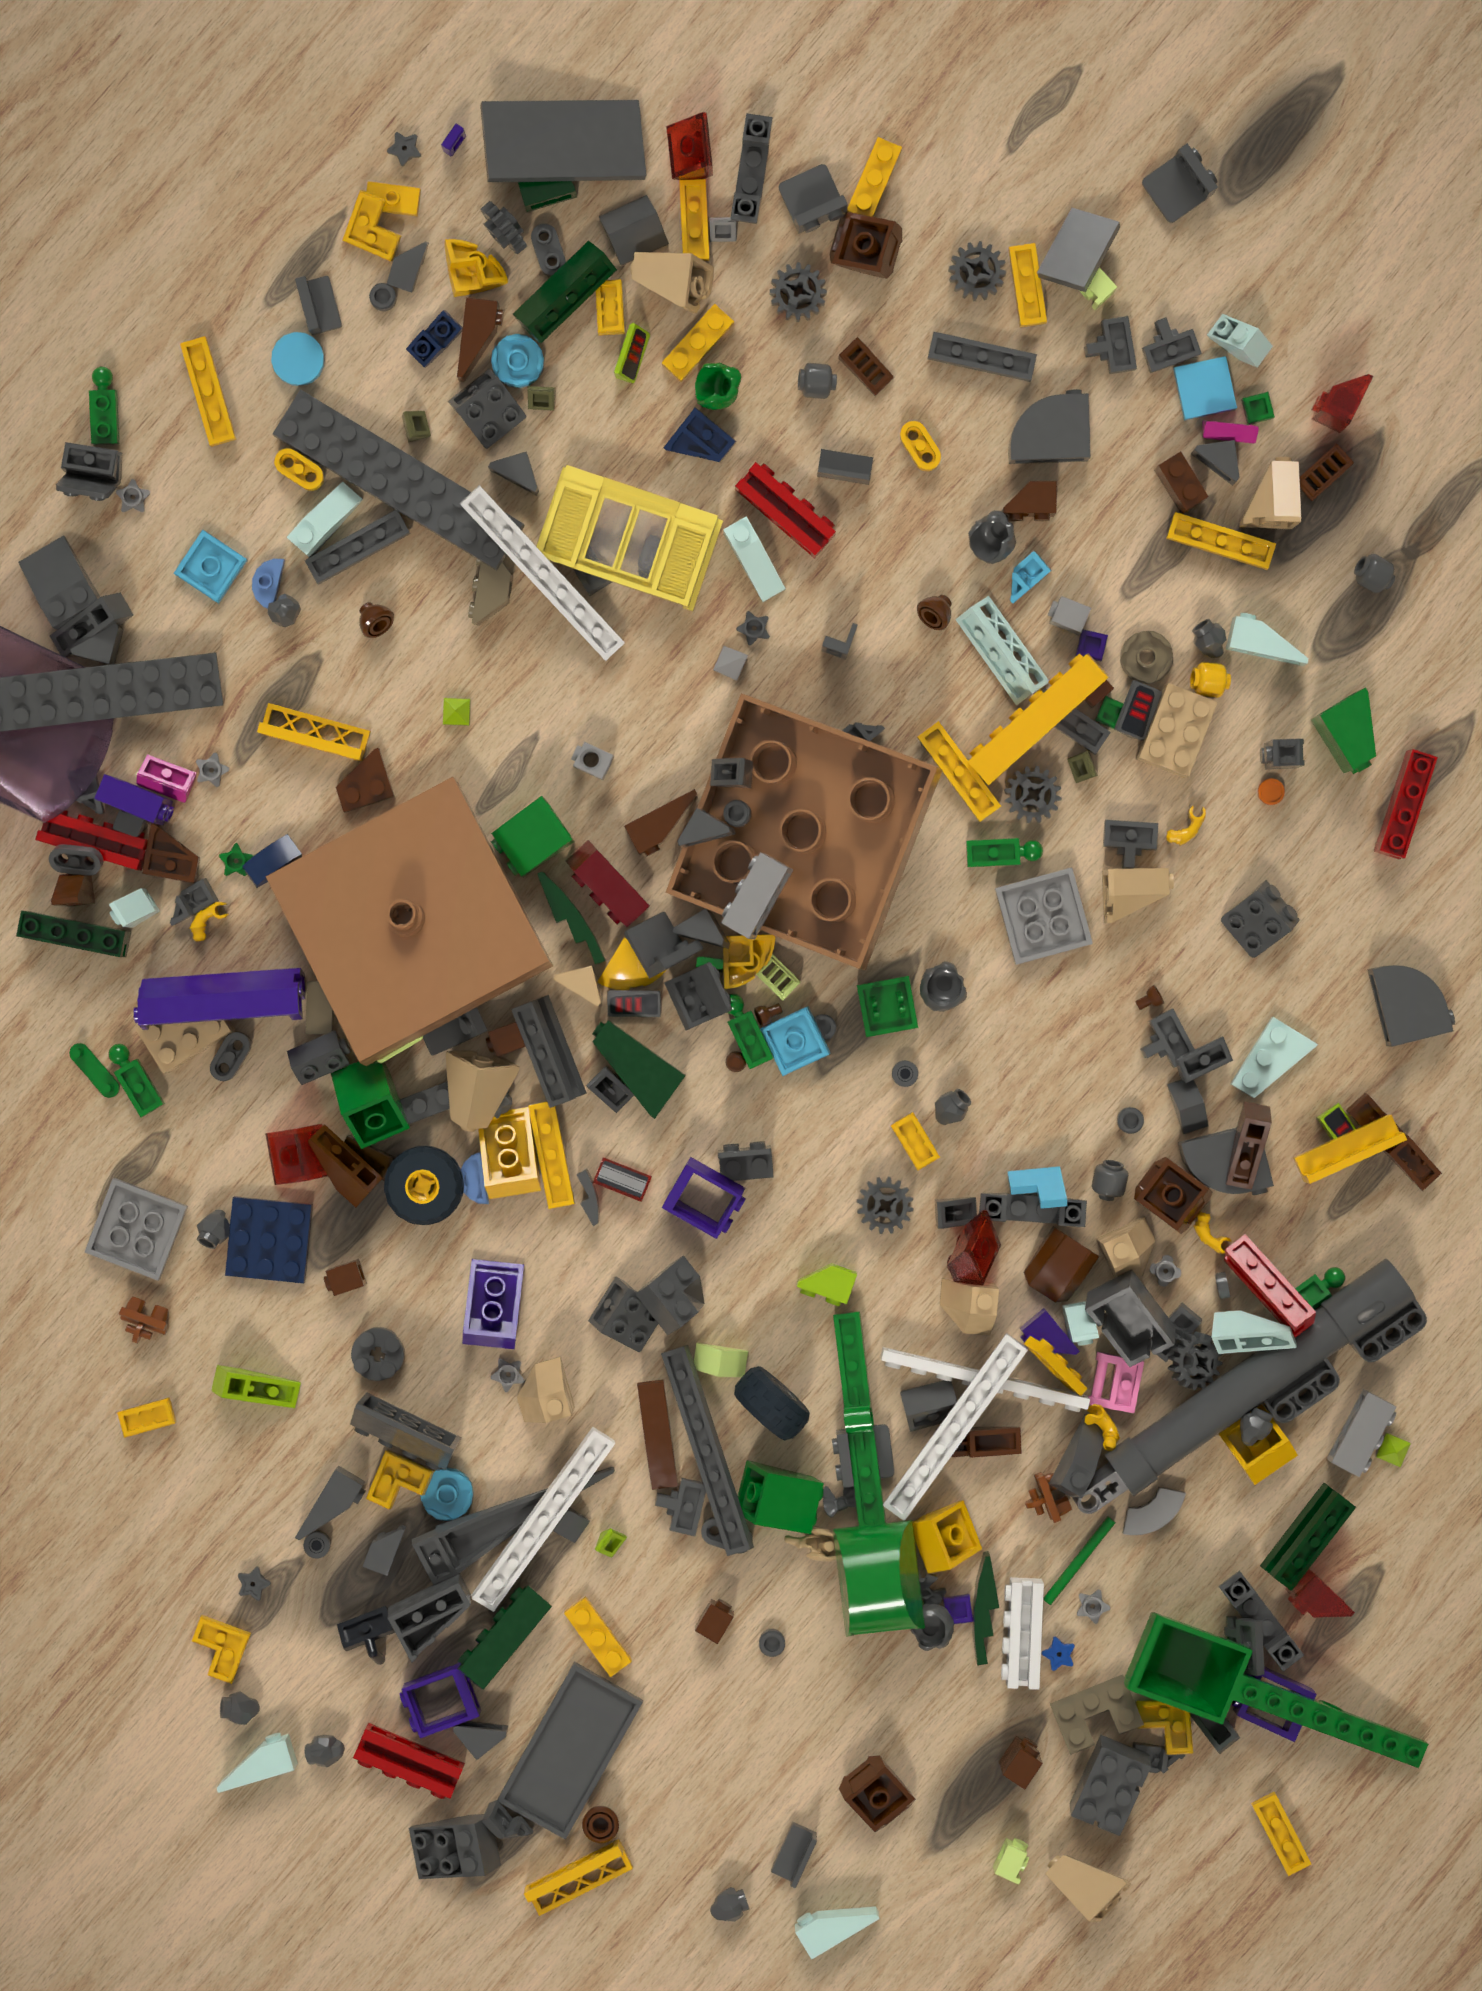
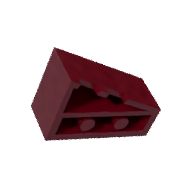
M589 840L566 860V863L574 871L571 877L581 887L587 885L592 890L589 896L599 906L604 903L609 908L606 914L617 925L622 922L627 928L650 907Z

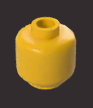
M1201 662L1197 668H1193L1191 671L1190 687L1194 689L1196 694L1204 697L1219 698L1223 695L1225 689L1228 690L1230 688L1231 675L1227 674L1223 664Z

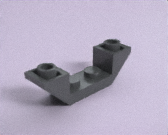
M746 113L737 185L731 212V220L757 224L773 117Z
M981 1193L979 1220L1001 1222L1010 1220L1085 1227L1087 1200L1067 1198V1206L1041 1208L1038 1195Z
M1240 1570L1218 1586L1242 1618L1262 1621L1263 1646L1282 1671H1285L1304 1656Z

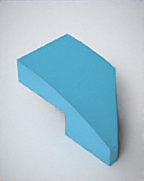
M1035 550L1021 561L1012 572V592L1010 598L1012 603H1015L1052 571Z

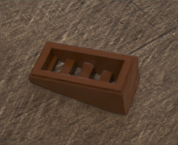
M858 337L839 354L838 359L874 396L894 379L889 370ZM858 349L861 353L851 361L849 357ZM866 357L868 361L858 369L857 365ZM874 365L876 369L866 377L864 373ZM881 372L884 376L873 385L871 381Z
M1335 444L1299 477L1300 489L1313 501L1354 464L1353 460L1338 444ZM1332 454L1343 465L1341 468L1330 457ZM1323 462H1326L1335 472L1333 476L1324 468ZM1316 469L1327 480L1325 483L1314 473ZM1307 477L1318 487L1316 491L1305 480Z

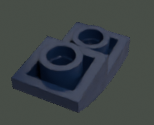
M443 310L426 330H422L406 350L426 368L460 335L463 327L446 310Z
M286 834L253 856L242 868L255 887L258 888L268 882L266 876L301 858L302 853L290 836Z

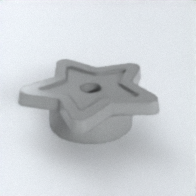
M131 479L127 487L116 490V494L122 500L121 511L126 512L134 508L144 512L143 501L150 495V491L140 489L136 481ZM132 495H135L134 500L131 499Z
M213 753L207 760H196V764L200 769L197 782L210 781L214 786L219 787L221 775L228 772L229 767L220 764L218 754ZM210 768L214 769L213 773L209 772Z
M500 1358L498 1360V1371L491 1376V1379L500 1382L505 1392H508L513 1384L524 1383L525 1380L519 1373L521 1361L509 1364ZM506 1372H510L511 1376L507 1377Z
M1097 1590L1091 1595L1079 1594L1082 1605L1077 1611V1616H1088L1097 1624L1102 1613L1110 1610V1606L1102 1601L1101 1590ZM1095 1604V1607L1090 1608V1605Z

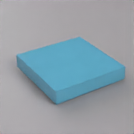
M1226 356L1173 368L1184 421L1237 409Z
M202 530L173 574L219 604L248 560Z
M809 1006L760 1028L782 1076L831 1054Z

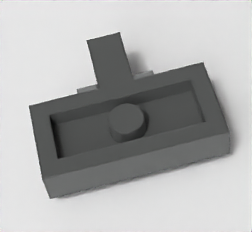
M1129 317L1102 320L1101 328L1103 335L1097 337L1096 343L1086 344L1084 347L1085 357L1100 356L1101 361L1107 360L1109 374L1135 371L1137 365Z
M1167 317L1154 322L1158 334L1153 337L1155 343L1142 348L1150 373L1202 354L1194 330L1191 329L1179 334L1177 329H1170Z
M1119 820L1104 821L1103 847L1117 848V854L1123 855L1122 869L1135 868V856H1141L1142 850H1157L1158 823Z
M1170 1009L1148 1021L1155 1034L1150 1036L1152 1043L1140 1049L1144 1058H1149L1158 1053L1160 1058L1167 1056L1172 1067L1175 1068L1177 1067L1176 1058L1195 1050L1174 1009Z
M681 1478L678 1491L672 1490L671 1495L657 1493L655 1506L667 1508V1514L672 1516L670 1531L696 1536L706 1494L703 1482Z

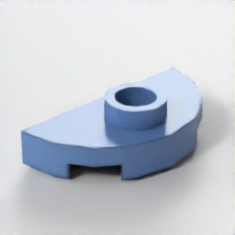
M271 559L264 562L256 569L252 578V591L255 599L267 609L269 603L276 601L285 559Z
M481 1152L471 1155L461 1168L464 1179L463 1193L478 1204H490L484 1186Z

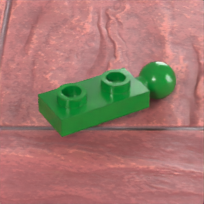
M100 366L92 372V381L98 390H89L91 444H120L117 390H108V386L113 381V374L107 367Z
M1019 838L966 841L967 867L1021 865L1020 857H1025L1028 861H1037L1043 855L1042 845L1035 840L1026 842L1024 846H1020Z
M729 994L732 1010L727 1013L732 1014L734 1019L727 1022L749 1069L773 1059L752 1011L744 1014L742 1011L744 1008L743 998L738 994Z
M123 1044L113 1045L108 1052L109 1059L112 1063L121 1067L114 1074L139 1116L144 1117L164 1105L165 1102L139 1059L130 1062L128 1060L130 1056L129 1049Z
M1332 1267L1325 1272L1322 1281L1314 1274L1295 1289L1315 1310L1321 1306L1322 1302L1332 1296L1328 1290L1330 1287L1339 1288L1344 1284L1345 1273L1338 1267Z

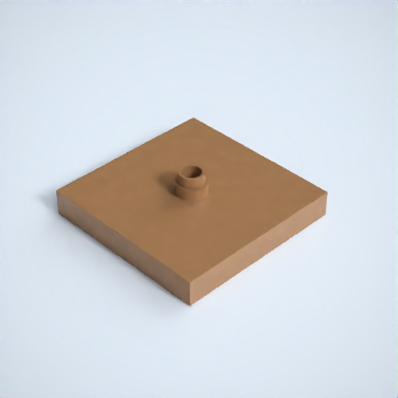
M741 693L716 759L746 758L753 761L751 788L710 786V773L698 808L729 825L724 819V808L730 801L741 800L749 805L752 813L751 819L743 827L731 826L735 829L736 834L689 847H682L665 893L722 915L729 902L733 903L737 896L735 890L739 882L747 878L750 872L748 866L755 855L759 856L760 852L765 853L792 868L793 872L760 930L850 966L866 970L943 770Z
M454 777L443 781L266 876L358 1061L365 1066L553 967L543 944L467 798Z

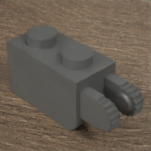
M1273 739L1264 743V748L1260 749V762L1265 764V770L1296 769L1305 766V760H1303L1304 739Z

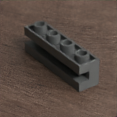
M549 995L511 1009L549 1108L586 1094L587 1092Z

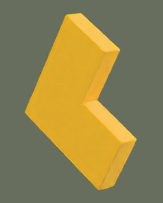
M360 190L342 241L388 261H393L402 236L378 226L387 200Z
M385 1450L366 1499L387 1509H392L401 1486L423 1496L427 1491L434 1470L391 1450Z
M201 1615L192 1642L216 1650L207 1675L232 1684L251 1633Z
M1157 1700L1135 1702L1144 1726L1137 1729L1164 1728L1166 1755L1193 1754L1190 1712Z

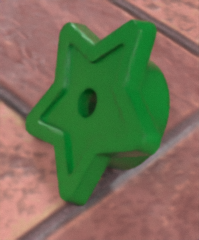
M238 843L233 845L230 852L219 854V858L225 864L224 875L228 876L237 872L246 876L247 874L242 866L253 855L242 853ZM234 859H238L237 864L234 863Z

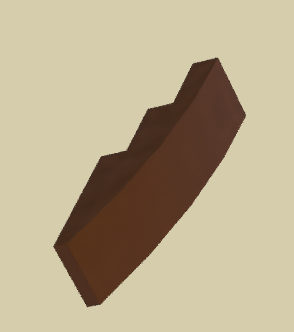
M1364 1093L1346 1110L1360 1127L1387 1115L1367 1093ZM1397 1125V1128H1398L1399 1132H1403V1131L1400 1129V1127ZM1405 1134L1406 1141L1383 1152L1421 1191H1424L1442 1173L1416 1143Z
M664 1380L639 1382L637 1387L652 1490L678 1487Z

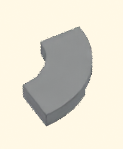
M1158 1487L1155 1496L1147 1504L1127 1508L1122 1533L1125 1535H1143L1162 1528L1178 1513L1186 1493Z

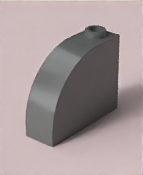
M1079 389L1067 390L1066 394L1048 396L1031 405L1020 416L1011 434L1008 449L1009 464L1088 462L1091 457L1089 393L1082 394V390Z
M1398 965L1367 969L1386 1046L1393 1047L1453 1032L1452 1025H1455L1453 1011L1451 1009L1448 1010L1443 993L1427 975L1411 967Z
M1236 1128L1178 1142L1181 1157L1189 1172L1202 1184L1216 1191L1228 1194L1252 1192V1195H1259L1268 1192V1187L1274 1186L1265 1148L1252 1190L1226 1185Z

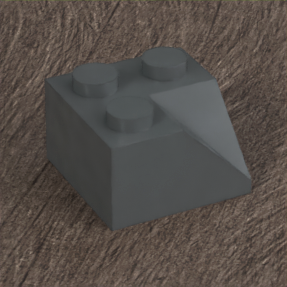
M685 1256L669 1264L635 1293L667 1335L686 1324L705 1304L700 1276Z

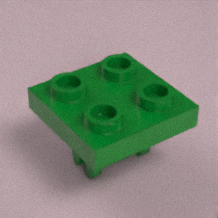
M909 976L856 985L866 1037L918 1028Z

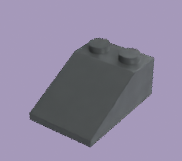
M64 535L18 562L38 604L51 626L57 630L100 598L99 593Z

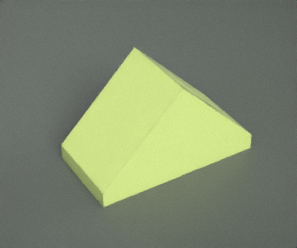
M696 1343L694 1365L697 1371L717 1377H742L746 1370L748 1351Z

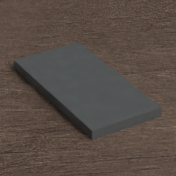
M639 100L481 102L480 109L487 182L645 180L647 176Z
M574 1661L497 1800L504 1806L566 1840L641 1707L643 1700Z

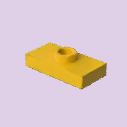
M367 182L366 192L387 200L383 212L418 217L420 188Z
M621 279L606 280L596 290L599 336L625 334Z
M913 1112L890 1125L917 1171L940 1158Z
M170 1397L117 1412L124 1438L177 1423Z

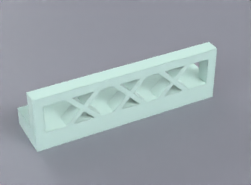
M989 596L970 607L955 619L1016 706L1048 684V678ZM981 607H986L991 614V618L986 617ZM998 629L1003 631V633L1006 636V640L1000 637V635L998 634ZM1013 651L1018 652V654L1021 657V661H1018L1015 658V656L1013 655ZM1029 673L1035 676L1039 682L1037 685H1034L1029 677Z

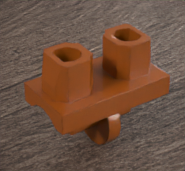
M132 1296L126 1307H121L119 1312L121 1320L137 1325L135 1327L127 1324L125 1329L126 1332L134 1334L132 1342L138 1344L141 1337L148 1340L151 1339L153 1333L144 1330L145 1328L166 1335L168 1330L166 1323L169 1313L168 1309L155 1305L151 1316L144 1315L142 1311L146 1302Z
M1040 1472L1034 1474L1041 1495L1038 1496L1036 1488L1028 1490L1031 1499L1025 1502L1026 1508H1035L1037 1515H1042L1045 1513L1042 1504H1045L1050 1520H1053V1523L1061 1521L1060 1516L1072 1510L1068 1497L1065 1495L1055 1500L1053 1499L1051 1491L1056 1490V1488L1051 1486L1049 1482L1054 1473L1044 1475Z

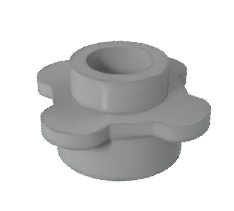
M1169 1255L1163 1256L1160 1262L1157 1264L1153 1263L1150 1266V1272L1156 1275L1158 1284L1163 1287L1181 1276V1270L1174 1265L1173 1258ZM1167 1268L1168 1272L1164 1273L1163 1269Z

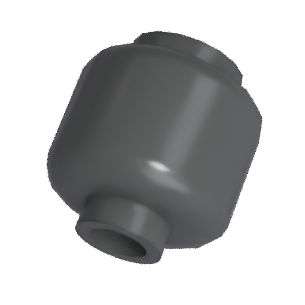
M807 363L804 369H799L798 390H802V394L805 397L826 399L830 395L831 390H836L837 374H832V369L828 364Z
M1377 554L1363 556L1355 566L1356 582L1374 593L1389 589L1395 581L1394 565Z
M1104 1160L1103 1163L1096 1166L1091 1186L1094 1192L1099 1194L1100 1199L1113 1201L1114 1198L1124 1195L1129 1173L1123 1168L1124 1165L1114 1160Z

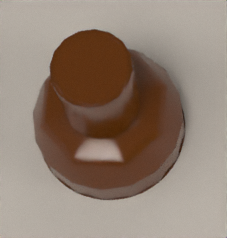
M1155 985L1149 987L1146 996L1135 1001L1139 1010L1151 1004L1153 1006L1164 1004V1000Z
M779 1003L768 1008L766 1006L754 1008L755 1016L761 1027L768 1025L772 1021V1017L783 1012Z
M734 1051L726 1057V1067L730 1071L740 1072L745 1068L746 1061L741 1052Z

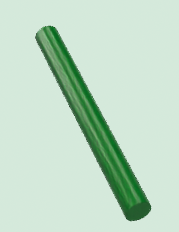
M1109 1516L1106 1517L1043 1597L1046 1603L1052 1605L1115 1525L1116 1522Z

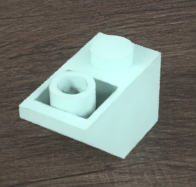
M1225 314L1221 315L1207 334L1211 340L1238 360L1254 367L1260 365L1273 347L1259 328Z
M140 888L109 904L112 909L109 912L112 919L117 925L121 924L122 927L134 928L160 912L151 895L144 888Z
M1086 1301L1062 1305L1067 1336L1072 1342H1077L1078 1346L1092 1344L1093 1339L1099 1338L1096 1323L1085 1310Z

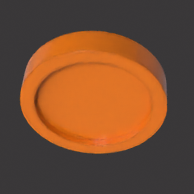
M1266 779L1258 787V797L1267 805L1279 803L1285 794L1283 784L1277 779Z

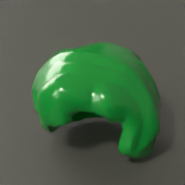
M723 363L704 364L695 382L697 403L709 410L723 409L732 405L737 399L742 378L738 368L730 367Z

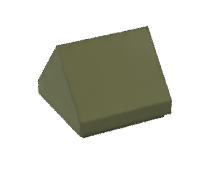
M528 386V409L554 411L555 387Z
M425 411L403 412L402 419L408 443L431 437Z
M1089 751L1067 759L1076 783L1098 776Z

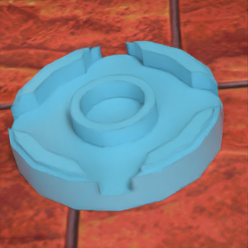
M293 332L284 335L276 342L272 350L271 363L275 373L282 381L292 386H302L314 382L321 375L325 360L322 347L314 337L306 333Z
M513 334L506 336L495 346L492 351L491 364L494 374L502 383L508 387L523 388L530 386L538 380L543 372L544 357L541 348L532 338L527 335Z
M447 1467L446 1470L442 1468L440 1471L435 1470L425 1495L421 1496L425 1510L438 1520L450 1521L461 1517L472 1504L474 1494L472 1483L467 1475L458 1469Z

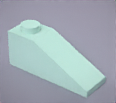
M342 481L300 521L287 538L310 558L318 552L363 499Z
M747 516L723 529L724 536L762 602L786 589Z
M1240 613V616L1232 618L1226 650L1299 666L1308 664L1309 658L1263 621L1256 620L1255 615Z
M1241 1310L1214 1313L1212 1340L1218 1354L1297 1347L1293 1332L1289 1326Z
M275 1733L265 1738L266 1741H263L217 1786L218 1793L294 1771L298 1763L289 1734L281 1736V1733Z
M875 1906L816 1911L813 1914L806 1913L797 1920L795 1933L812 1960L879 1920V1911Z

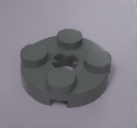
M373 1327L363 1332L355 1340L351 1350V1359L355 1371L363 1377L374 1381H381L392 1377L401 1368L405 1358L403 1343H401L392 1330L384 1327ZM375 1347H381V1352L385 1353V1358H380V1361L374 1360L371 1350L375 1351Z

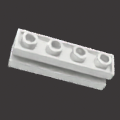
M1010 1577V1585H1005L1004 1599L1009 1601V1610L1004 1611L1003 1626L1008 1627L1007 1638L1003 1637L1002 1653L1007 1654L1006 1664L1001 1666V1680H1006L1007 1688L1018 1689V1686H1028L1029 1689L1039 1690L1044 1591L1042 1579Z

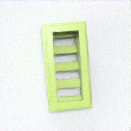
M773 954L768 964L763 966L756 974L782 1001L801 983ZM774 962L776 966L764 976L762 972ZM780 969L784 972L774 983L769 981ZM789 977L791 981L780 991L777 987Z

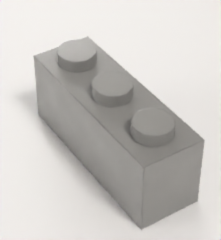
M761 852L759 856L755 855L748 866L750 872L747 878L739 882L735 890L737 896L733 903L729 902L722 913L724 917L722 924L753 940L758 935L793 872L792 868Z
M1363 1389L1327 1459L1358 1477L1361 1476L1362 1472L1366 1473L1371 1465L1372 1459L1370 1457L1374 1449H1379L1384 1440V1435L1382 1434L1386 1426H1391L1395 1420L1396 1406Z

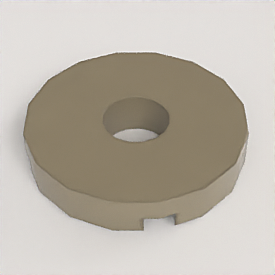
M1155 631L1135 633L1125 641L1121 649L1120 663L1122 669L1130 679L1144 684L1159 681L1169 672L1173 664L1172 647L1163 635ZM1143 650H1149L1154 655V660L1149 665L1143 664L1140 661V653Z

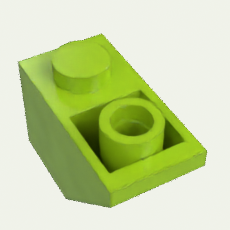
M831 1263L798 1279L796 1285L798 1288H801L800 1293L815 1298V1295L818 1294L826 1297L825 1302L840 1306L841 1303L847 1304L857 1272Z

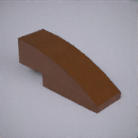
M972 1427L951 1457L968 1456L973 1458L1022 1454L1021 1428Z

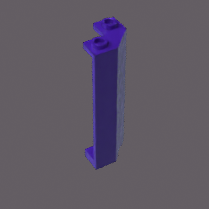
M301 968L142 979L141 986L138 989V1007H134L133 1011L134 1021L138 1023L142 1030H148L149 1025L289 1016L292 1020L303 1019L302 1000L306 999L305 973Z

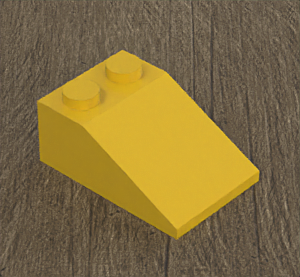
M528 1107L509 1110L501 1114L498 1119L493 1117L488 1128L478 1129L484 1186L489 1199L541 1191L539 1166Z

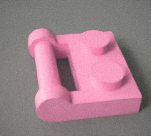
M1097 1351L1095 1360H1098L1092 1393L1088 1395L1090 1398L1089 1405L1098 1404L1103 1408L1135 1413L1144 1361L1129 1367L1121 1356ZM1108 1363L1115 1364L1109 1399L1101 1398Z

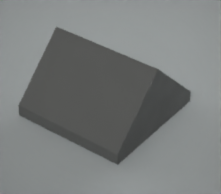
M647 195L599 216L621 266L634 260V252L651 253L669 244L659 216Z

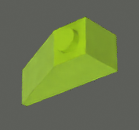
M217 1365L211 1391L221 1398L295 1408L301 1382L246 1369Z

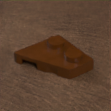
M380 748L374 749L336 786L344 813L395 797Z
M151 824L142 874L196 883L200 857L159 826Z

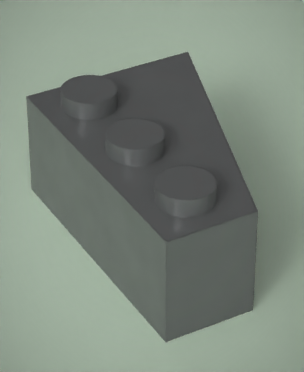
M459 1573L388 1607L387 1618L411 1663L428 1645L430 1646L435 1641V1638L445 1628H448L471 1605V1593Z

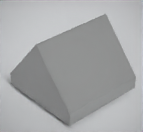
M731 217L710 218V242L736 241V221L731 220Z

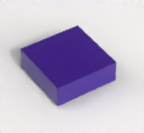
M457 123L441 144L443 152L450 157L455 154L466 138L464 128Z
M1083 629L1080 633L1075 656L1081 654L1084 657L1089 653L1095 661L1101 662L1108 635Z
M969 1594L943 1598L944 1607L949 1611L954 1624L973 1622Z

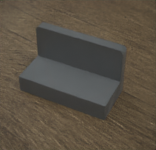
M305 276L295 278L307 327L311 335L341 328L342 323L330 278L328 276L307 280Z
M821 449L817 477L869 485L873 457Z
M852 624L846 643L825 636L821 651L846 660L858 624Z
M943 1380L900 1392L910 1432L941 1424L957 1402L952 1381Z
M792 1822L771 1868V1872L789 1880L790 1886L796 1888L817 1843V1832Z

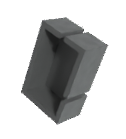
M1132 1269L1087 1292L1085 1310L1098 1327L1102 1325L1101 1331L1129 1367L1150 1358V1350L1156 1355L1174 1345L1175 1325Z
M1100 1734L1070 1801L1071 1816L1091 1825L1097 1821L1099 1828L1120 1836L1140 1793L1139 1787H1143L1151 1769L1150 1755Z

